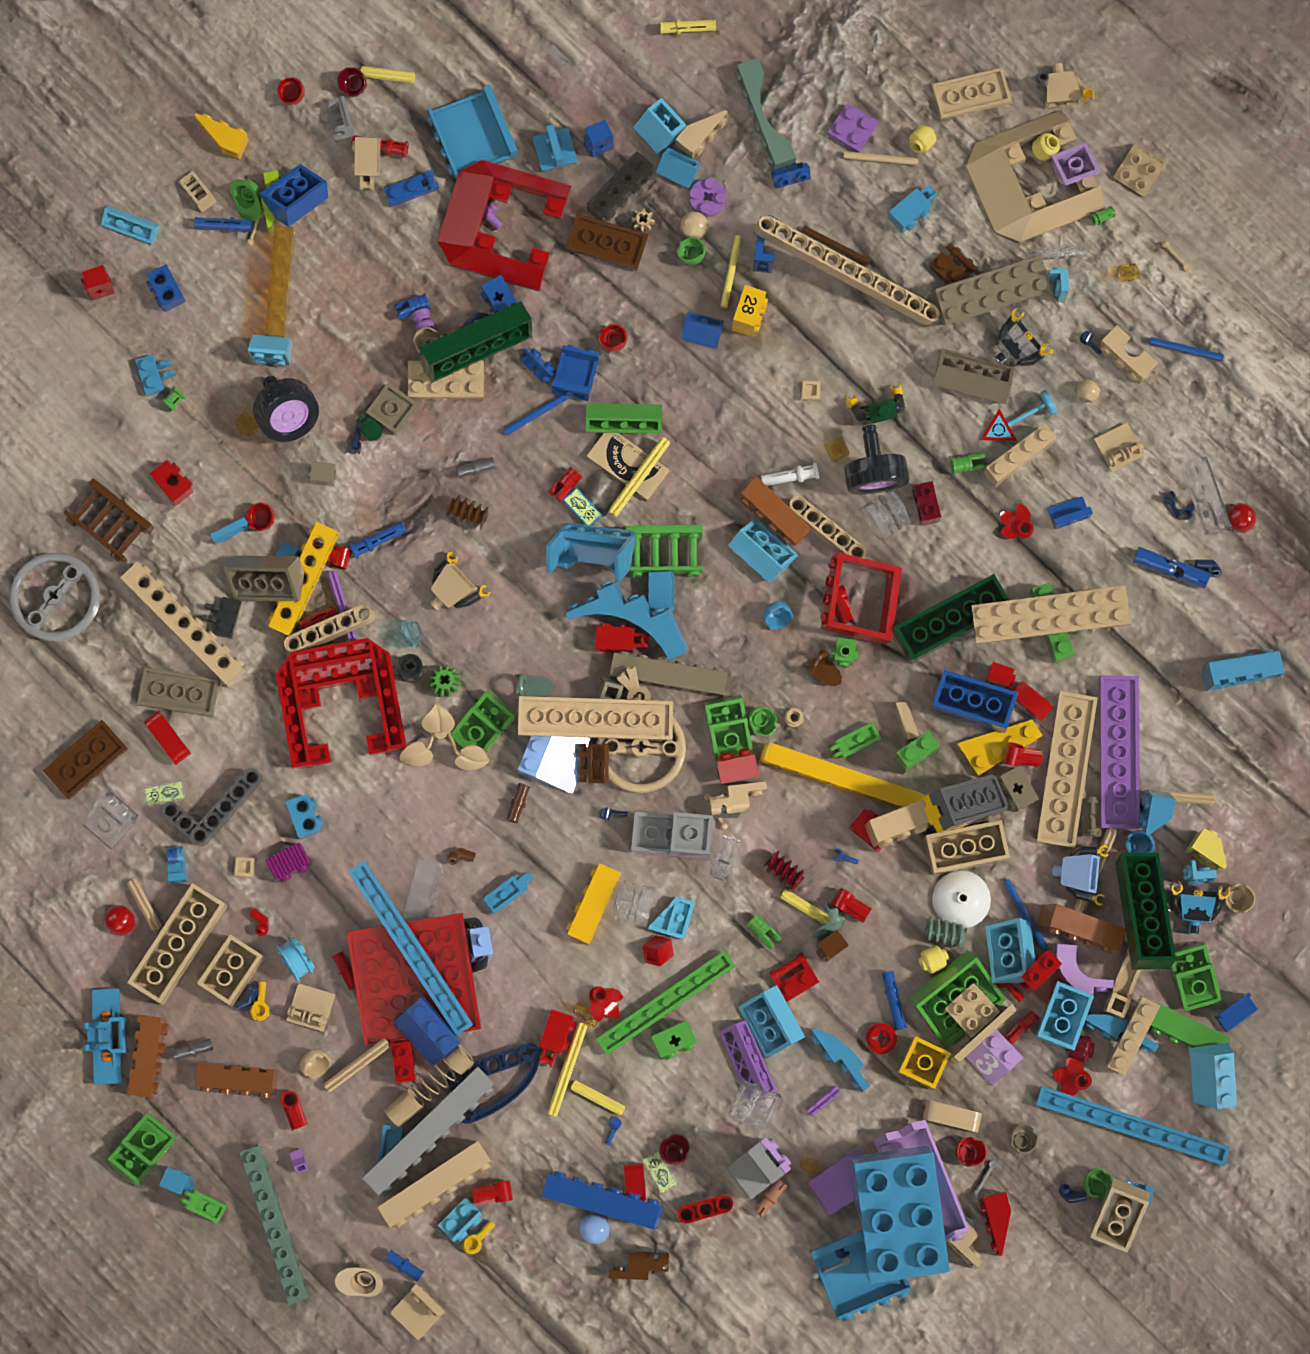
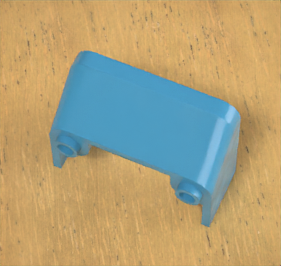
M565 524L546 545L547 574H551L557 566L567 569L571 568L576 562L610 566V571L615 574V583H620L630 569L635 545V533L629 530L592 525Z

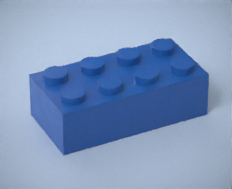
M944 670L932 710L1006 733L1018 693Z

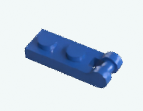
M428 170L421 175L384 188L390 207L438 190L439 185L434 180L435 175L433 171ZM427 181L428 185L423 187L422 182Z

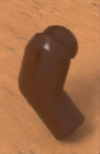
M457 848L448 854L447 862L450 865H455L463 859L473 862L476 853L464 848Z

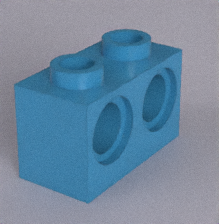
M307 793L285 801L300 840L322 832L321 827L324 825L321 816H316L314 809L317 808L314 797L310 798ZM300 803H307L308 806L305 811H298L297 807ZM308 820L314 822V826L310 830L304 829V824Z
M167 1167L159 1186L177 1194L185 1195V1190L191 1192L194 1188V1176L173 1167Z

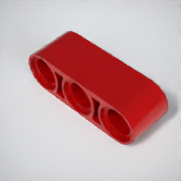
M159 710L143 721L175 765L192 754Z
M643 1163L623 1164L626 1195H629V1192L641 1195L640 1199L646 1200Z
M720 1195L685 1205L678 1210L677 1217L680 1222L688 1224L727 1213L733 1208V1200L728 1195ZM722 1198H727L730 1202L726 1210L719 1207V1201ZM704 1203L711 1207L708 1215H703L700 1212V1206ZM684 1209H689L692 1213L691 1218L687 1221L681 1218V1211Z

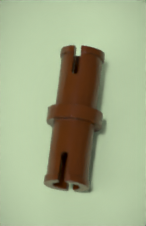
M523 783L518 784L514 799H511L510 803L512 805L506 820L513 823L519 822L521 811L526 806L525 800L530 786Z

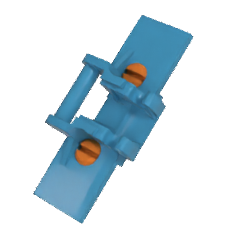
M120 989L92 990L93 1023H84V1029L87 1030V1045H84V1051H93L94 1085L122 1083L121 1054L129 1053V1051L126 1049V1021H128V1017H120ZM113 1023H118L119 1049H113Z

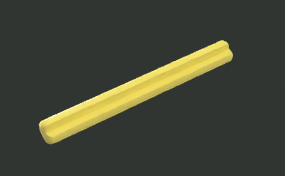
M662 437L614 501L609 508V512L613 516H618L670 445L668 439Z
M577 1023L547 1111L548 1115L554 1117L558 1115L587 1030V1025L584 1023Z

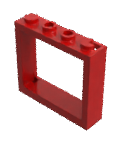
M840 552L836 553L831 557L830 563H828L830 571L825 581L827 591L822 601L824 611L820 616L821 629L880 644L892 641L902 568ZM842 563L888 574L879 632L834 622Z

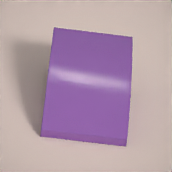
M860 1148L855 1149L807 1182L829 1216L854 1200L849 1157L864 1155Z

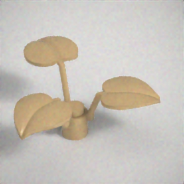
M435 703L422 719L423 728L431 733L428 745L425 746L421 741L412 742L401 751L399 756L400 761L416 767L425 766L433 758V753L429 749L434 737L443 739L448 736L455 753L458 755L455 758V764L459 768L476 770L485 766L490 760L486 752L476 745H467L461 751H458L451 735V731L455 726L454 718L438 703Z

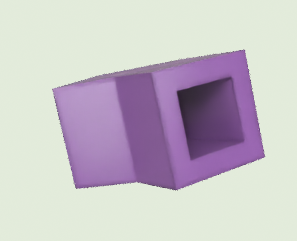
M302 1149L289 1153L297 1174L309 1170Z

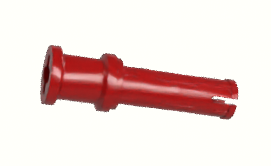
M357 135L352 136L351 144H352L353 141H355V137H362V136H357ZM391 138L381 140L380 151L385 152L387 155L396 154L402 155L403 158L407 157L408 141L398 142Z

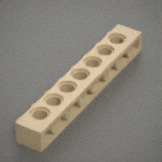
M136 562L120 577L122 581L229 688L245 673L242 668L244 664L237 657L233 659L229 655L231 651L224 644L220 646L215 641L218 638L210 630L206 632L202 628L204 624L199 618L193 619L189 615L191 611L185 604L180 606L176 602L178 598L171 590L166 592L163 588L165 584L158 577L154 579L150 575L152 571L145 564L141 566ZM142 580H149L147 587H140ZM156 593H162V598L159 601L153 600V596ZM175 606V612L167 614L166 610L168 607ZM182 620H189V624L186 627L182 628L179 626ZM195 633H202V638L199 641L193 640ZM209 646L215 647L213 654H206V649ZM223 659L229 660V664L225 668L219 667V663Z

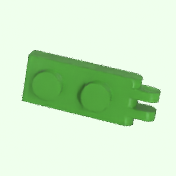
M871 722L834 741L835 745L830 747L829 751L832 752L837 749L838 752L832 755L833 759L840 756L844 759L880 741L882 738L874 723Z
M195 1189L192 1192L185 1190L184 1194L189 1196L188 1199L183 1197L180 1199L181 1202L185 1203L184 1208L215 1223L219 1222L227 1207L224 1203Z

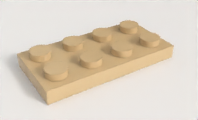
M484 360L433 383L430 382L422 368L421 361H408V397L411 399H484Z

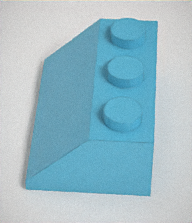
M757 517L743 527L728 545L735 554L745 560L750 567L755 569L769 583L778 578L798 556L794 550Z
M1017 918L985 926L992 983L1025 982L1021 976L1036 962L1031 922Z
M1059 981L1055 982L1034 1038L1074 1051L1094 995Z
M777 985L738 1007L765 1058L778 1053L805 1037Z
M1223 1043L1189 1048L1193 1103L1216 1109L1237 1106L1234 1052L1229 1044Z

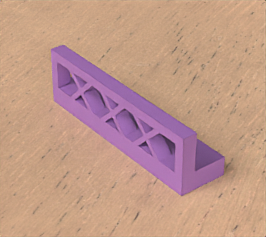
M741 1021L719 1031L718 1033L749 1104L777 1093L778 1091L747 1021ZM729 1031L734 1036L733 1042L729 1041L726 1033ZM736 1050L741 1052V1060L737 1059L735 1055ZM744 1068L749 1070V1079L744 1076ZM752 1086H754L759 1093V1096L755 1098L751 1092Z

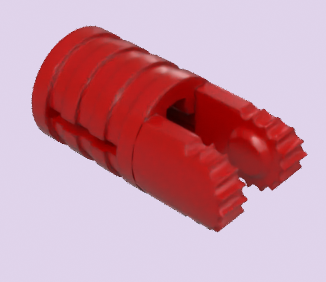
M570 466L548 490V493L551 496L557 494L556 500L561 502L583 477Z

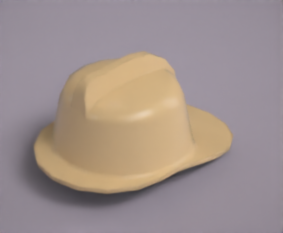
M361 1265L357 1268L351 1267L341 1270L336 1275L335 1285L341 1293L346 1295L373 1297L381 1292L383 1281L375 1268L369 1265Z

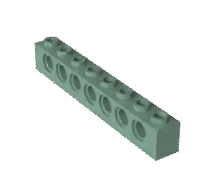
M256 1146L240 1152L288 1304L291 1305L308 1299L310 1295L262 1147Z

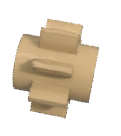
M645 209L642 212L635 211L636 218H632L631 221L636 223L634 230L639 229L642 233L645 230L651 231L650 224H655V220L650 219L652 212L648 214L645 212Z

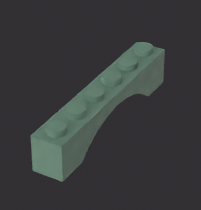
M755 58L737 64L735 77L737 82H741L743 87L741 93L743 98L747 99L749 103L747 108L750 116H754V127L756 132H760L762 137L760 143L762 148L767 150L768 155H766L769 166H773V169L777 170L794 165L796 163V155L791 142L773 129L762 110L760 90L764 81V72L759 59Z

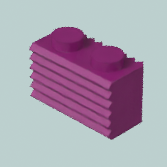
M300 842L265 859L275 881H281V883L292 878L291 875L296 872L298 874L309 870L308 866L312 865Z

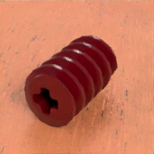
M777 850L763 867L767 865V873L774 870L772 877L780 875L778 881L786 880L784 886L792 885L790 891L793 892L805 878L803 877L804 870L802 869L797 872L798 865L790 867L792 860L785 863L786 856L783 855L779 858L780 851Z

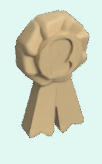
M635 665L626 668L628 676L623 670L621 674L617 675V680L629 690L627 700L651 699V693L647 687L639 685Z

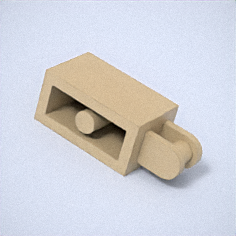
M355 137V141L352 142V152H355V160H352V171H355L354 175L360 176V190L365 188L374 191L375 176H380L381 138ZM365 176H370V181H364Z

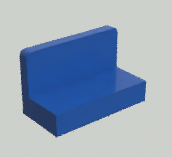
M688 312L681 340L717 348L724 321Z
M1082 496L1047 509L1055 530L1088 519L1093 514L1091 507L1086 506Z
M1250 992L1244 994L1214 1016L1225 1032H1228L1258 1010L1250 999L1252 996Z

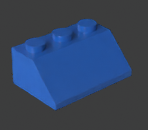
M299 164L262 191L260 196L275 219L290 227L328 198L327 181Z
M424 996L393 1021L431 1066L446 1056L462 1041Z

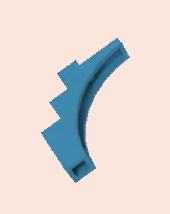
M611 580L600 584L601 588L597 590L599 597L593 595L586 599V603L581 605L577 602L569 606L570 610L566 612L568 620L593 614L613 615L627 619L648 632L662 647L669 660L685 654L689 650L671 608L666 610L664 607L654 611L653 615L644 594L641 596L634 594L628 597L626 602L619 584L611 583Z

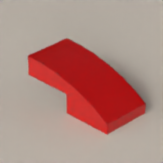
M1023 681L1013 690L1018 693L1016 702L1026 708V711L1039 721H1042L1053 709V706Z

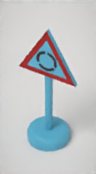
M1046 390L1041 391L1040 398L1043 402L1042 404L1008 423L1001 410L998 409L981 440L1017 441L1010 426L1044 407L1052 415L1058 413L1049 393Z

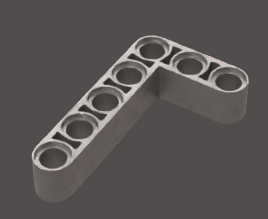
M253 768L245 770L199 823L174 802H166L162 806V815L196 845L205 846L259 787L262 777ZM250 774L257 775V779L253 783L247 781ZM238 788L244 789V794L241 797H235L234 795ZM224 803L231 804V809L228 812H223L221 809ZM170 807L176 808V813L173 816L167 815V810ZM211 818H218L216 826H209L208 823ZM189 819L191 822L190 826L183 829L181 827L182 821ZM199 832L205 833V838L202 841H196V834Z

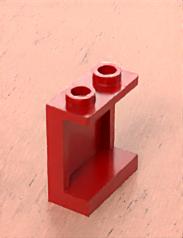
M1050 950L1042 953L1035 960L1036 962L1021 976L1025 982L1018 984L1027 994L1035 991L1062 965Z

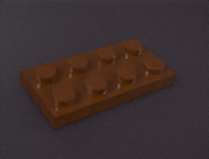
M577 213L566 250L638 271L648 234Z
M101 720L43 771L67 799L70 800L127 751L128 748L108 725Z

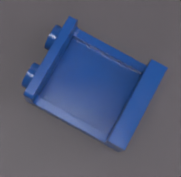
M761 223V226L768 230V226L765 223ZM757 235L753 271L771 273L774 255L763 253L765 239Z
M563 345L556 376L552 383V393L589 401L599 363V354L594 350H582L573 345Z

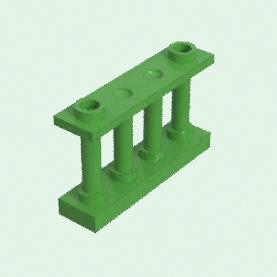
M703 525L626 526V530L635 533L632 567H630L627 573L631 574V577H641L642 574H649V572L671 571L673 574H688L689 577H697L699 574H703V566H697V539L702 537ZM642 537H649L651 540V567H640V540ZM661 537H668L670 539V566H659V539ZM680 537H687L689 539L690 566H678V539Z

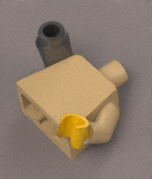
M1062 63L1052 65L1053 73L1048 74L1042 71L1035 77V88L1040 92H1045V109L1079 105L1082 96L1084 102H1087L1088 97L1094 100V90L1087 88L1074 75L1073 71L1064 72Z

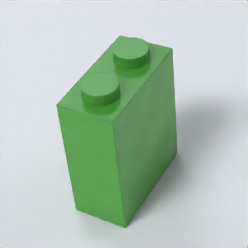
M927 731L899 750L893 757V760L904 775L934 755L940 746L932 734Z

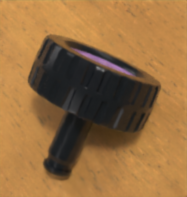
M274 376L266 377L263 381L264 388L258 393L253 404V415L259 428L267 438L276 442H290L303 437L314 427L318 420L319 405L314 394L300 380L293 378L277 380Z
M871 424L862 427L866 457L852 461L844 468L847 490L851 494L867 495L882 493L901 488L909 483V471L905 456L900 454H881L876 425Z

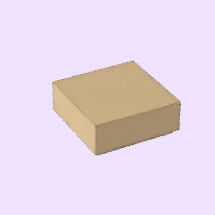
M802 380L801 400L820 401L821 381Z
M235 856L234 876L254 878L256 858Z

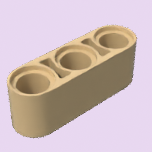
M930 1100L926 1101L923 1120L978 1133L982 1113Z

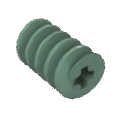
M929 916L924 936H928V941L935 937L936 943L943 939V945H946L949 940L951 947L958 942V948L961 949L967 927L963 930V924H959L956 928L955 922L948 926L947 920H944L941 924L939 918L933 923L932 916Z

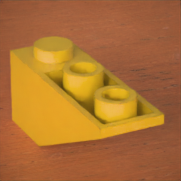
M195 113L197 123L224 154L240 160L249 141L246 132L241 128H231L223 121H214L206 114L200 115Z

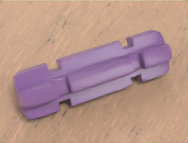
M836 1086L831 1087L828 1090L829 1092H825L814 1101V1104H810L806 1108L810 1116H814L818 1113L819 1109L821 1110L829 1104L832 1098L840 1095V1091Z

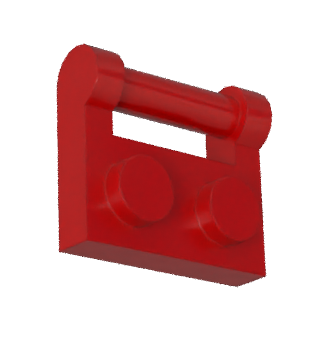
M802 952L797 954L795 959L775 971L772 969L768 972L786 1002L819 983L818 978ZM800 964L803 966V970L783 982L780 981L779 977Z

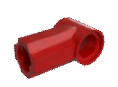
M316 541L314 546L316 549H319L323 546V543ZM341 546L333 547L327 563L336 568L346 570L352 551Z
M840 585L838 589L835 616L838 623L847 624L855 618L848 603L849 598L844 585Z
M1008 742L1002 761L1011 766L1022 764L1038 767L1043 761L1042 751Z
M843 888L838 890L830 903L831 906L837 908L840 912H846L862 923L872 909L857 900L852 893Z
M292 1090L284 1092L281 1095L280 1102L285 1110L291 1130L308 1125L298 1093ZM292 1094L295 1097L293 1105L286 1104V1095Z
M510 1180L472 1188L475 1205L513 1200Z

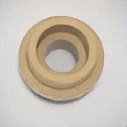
M790 708L786 711L784 719L790 727H798L802 724L804 716L798 708ZM791 715H796V716H797V720H796V721H792V720L790 719V716H791Z

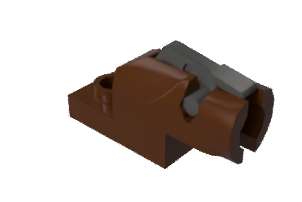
M642 1246L639 1251L629 1255V1271H625V1267L613 1266V1270H609L608 1278L648 1280L649 1272H652V1274L668 1272L669 1253Z

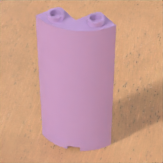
M926 1120L910 1123L901 1130L885 1133L875 1139L874 1142L878 1152L928 1146L934 1152L946 1242L950 1240L956 1242L963 1239V1234L970 1230Z

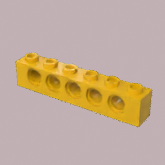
M316 522L315 525L312 524L308 532L310 537L307 542L303 543L300 549L302 554L299 559L307 576L306 582L302 584L301 598L299 601H276L278 606L275 612L272 611L268 618V622H270L269 627L288 636L294 634L340 532L319 522ZM322 539L323 546L316 549L314 546L315 541ZM310 556L315 558V563L312 566H308L306 563L307 558ZM289 608L291 615L285 619L282 616V612L284 609Z

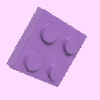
M847 103L827 135L853 151L860 153L879 121Z

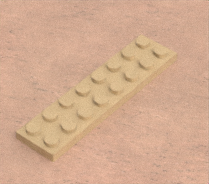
M1126 585L971 605L976 644L1131 624Z
M1059 691L1036 838L1038 843L1075 848L1098 697Z
M519 696L517 736L673 740V701Z

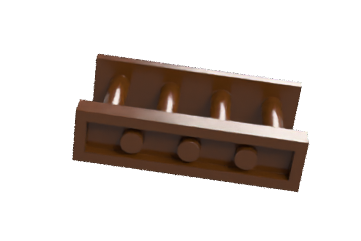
M92 478L88 483L92 488L90 495L73 515L67 510L64 511L67 517L66 521L73 527L78 525L111 552L110 556L117 562L122 560L126 563L128 560L122 554L141 532L146 531L150 534L154 527L149 521ZM102 496L106 499L105 506L86 526L79 521V518L97 497L100 498ZM111 509H119L121 516L102 538L93 532ZM126 520H133L136 523L134 525L135 528L117 549L112 547L108 543Z

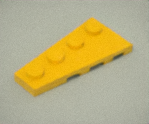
M1029 720L1008 727L1006 733L994 731L957 743V746L978 777L1002 762L1008 742L1026 747L1043 735L1034 721Z

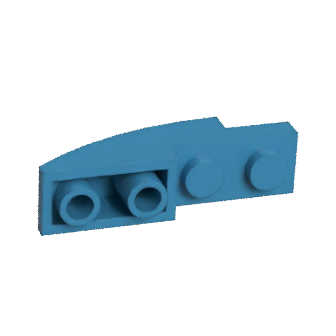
M1092 1014L1087 1015L1084 1026L1091 1030H1094V1028L1099 1030L1102 1037L1111 1040V1038L1117 1039L1119 1034L1123 1035L1129 1020L1111 1015ZM1145 1037L1139 1049L1145 1053L1155 1052L1159 1045Z
M815 1028L811 1031L813 1034L810 1036L816 1046L820 1044L824 1050L822 1055L827 1062L831 1061L834 1064L840 1059L842 1062L839 1064L845 1074L849 1073L853 1078L851 1083L856 1090L860 1089L863 1092L870 1087L859 1072L865 1065L848 1046L822 1030Z

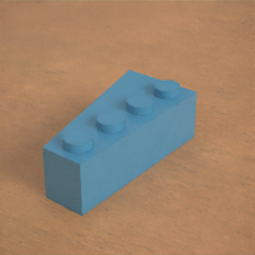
M1273 649L1263 651L1262 654L1258 655L1250 653L1240 658L1231 657L1221 661H1211L1206 663V666L1201 669L1206 691L1281 677L1285 674L1280 651L1273 652Z

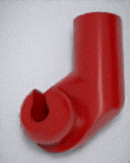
M254 908L249 913V916L257 921L255 933L258 936H264L269 931V920Z

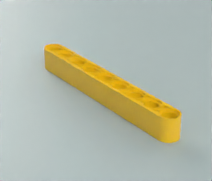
M765 742L759 761L899 809L924 800L923 796H925V794L770 742Z

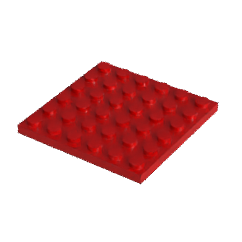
M463 912L407 921L406 923L472 1021L473 1025L463 1032L482 1029ZM384 925L346 932L365 1048L373 1047L384 1038L389 1044L410 1041L393 1021L422 996L429 1001L446 1021Z

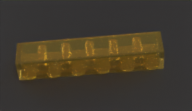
M274 226L265 336L286 338L296 235L293 227Z

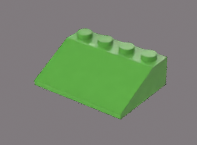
M968 950L907 998L918 1015L945 1048L965 1033L945 1009L973 983L976 984L996 1007L1006 1000L996 984L992 983L991 977L978 958Z

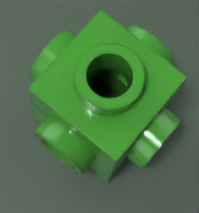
M838 637L836 646H832L830 657L834 658L833 663L842 668H848L849 665L852 666L854 661L858 660L857 640Z

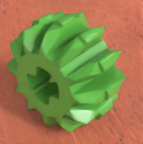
M440 665L438 666L439 672L434 669L432 670L435 676H429V680L432 681L429 686L430 688H435L434 694H438L441 691L440 696L443 698L445 692H447L448 696L451 697L450 691L453 690L457 693L458 689L455 686H461V682L456 681L461 676L460 674L455 675L456 668L450 671V666L446 665L445 670H443ZM449 678V684L444 683L442 685L441 679Z

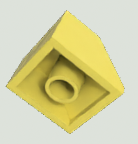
M1204 828L1196 833L1185 852L1205 866L1210 867L1211 870H1216L1219 873L1227 866L1222 842L1217 837L1218 834L1210 828Z

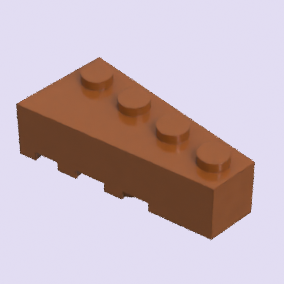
M757 476L748 479L733 495L759 519L764 521L769 529L775 533L777 532L781 536L782 541L789 546L797 545L811 530V527Z
M1058 904L1042 905L1036 924L1038 928L1048 930V932L1056 935L1066 936L1069 940L1082 941L1084 945L1089 947H1101V951L1110 954L1113 951H1120L1126 932L1123 927Z
M138 1014L137 1022L141 1023L140 1027L135 1031L138 1047H135L133 1050L132 1062L135 1063V1067H131L128 1094L154 1098V1094H158L159 1090L157 1076L161 1075L162 1072L160 1058L165 1053L166 1044L163 1043L164 1035L167 1036L169 1024H166L167 1020L160 1017Z
M198 1063L195 1087H200L202 1092H212V1089H220L219 1093L223 1094L239 1091V1095L251 1096L252 1092L259 1093L258 1097L270 1098L271 1094L276 1095L278 1071L274 1069L264 1070L253 1067L245 1068Z

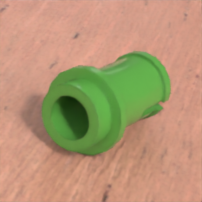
M1109 206L1099 212L1094 211L1091 215L1092 223L1094 225H1101L1102 222L1116 217V213L1112 214L1115 212L1114 208Z

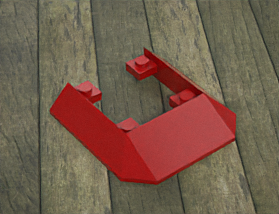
M480 160L459 171L437 241L449 264L493 278L501 275L506 282L540 291L550 252L532 247L527 263L492 253L496 236L479 232L489 198L508 203L512 188L547 198L543 214L561 219L572 186L486 160Z
M364 638L291 652L277 671L276 679L292 769L313 768V766L331 763L328 743L309 746L303 710L322 707L319 694L320 689L356 683L359 700L378 697L384 733L366 736L369 756L388 752L392 753L407 746L390 653L370 639Z

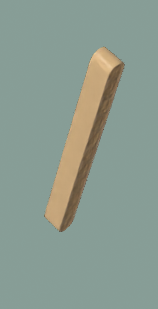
M766 215L761 217L755 224L754 230L758 236L915 321L927 326L934 323L940 317V310L934 304L777 219ZM761 223H765L768 226V230L764 229ZM778 232H782L785 238H780ZM794 241L800 242L801 247H797ZM811 250H815L818 256L812 255ZM827 259H832L834 265H830ZM844 267L848 268L851 274H847L844 271ZM861 276L866 278L867 283L861 281ZM877 285L883 288V292L877 289ZM893 294L898 295L900 301L895 300ZM910 303L916 306V310L910 307ZM926 312L932 314V319L927 317Z

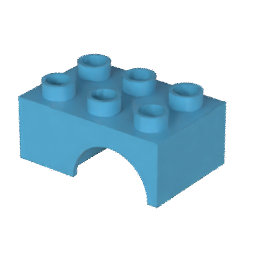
M920 1146L849 1157L854 1200L860 1219L864 1243V1273L869 1282L873 1284L950 1272L934 1152L928 1146Z

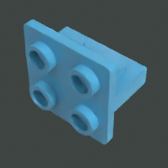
M554 125L546 126V133L533 136L542 172L578 162L568 128L555 131Z

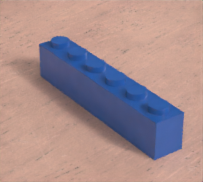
M554 1171V1174H547L542 1193L544 1198L653 1230L659 1227L664 1205L659 1204V1200L648 1198L646 1201L640 1199L641 1195L631 1192H629V1195L622 1194L621 1189L610 1187V1190L602 1188L603 1184L593 1181L591 1184L584 1183L585 1179L576 1176L570 1179L565 1177L566 1173Z

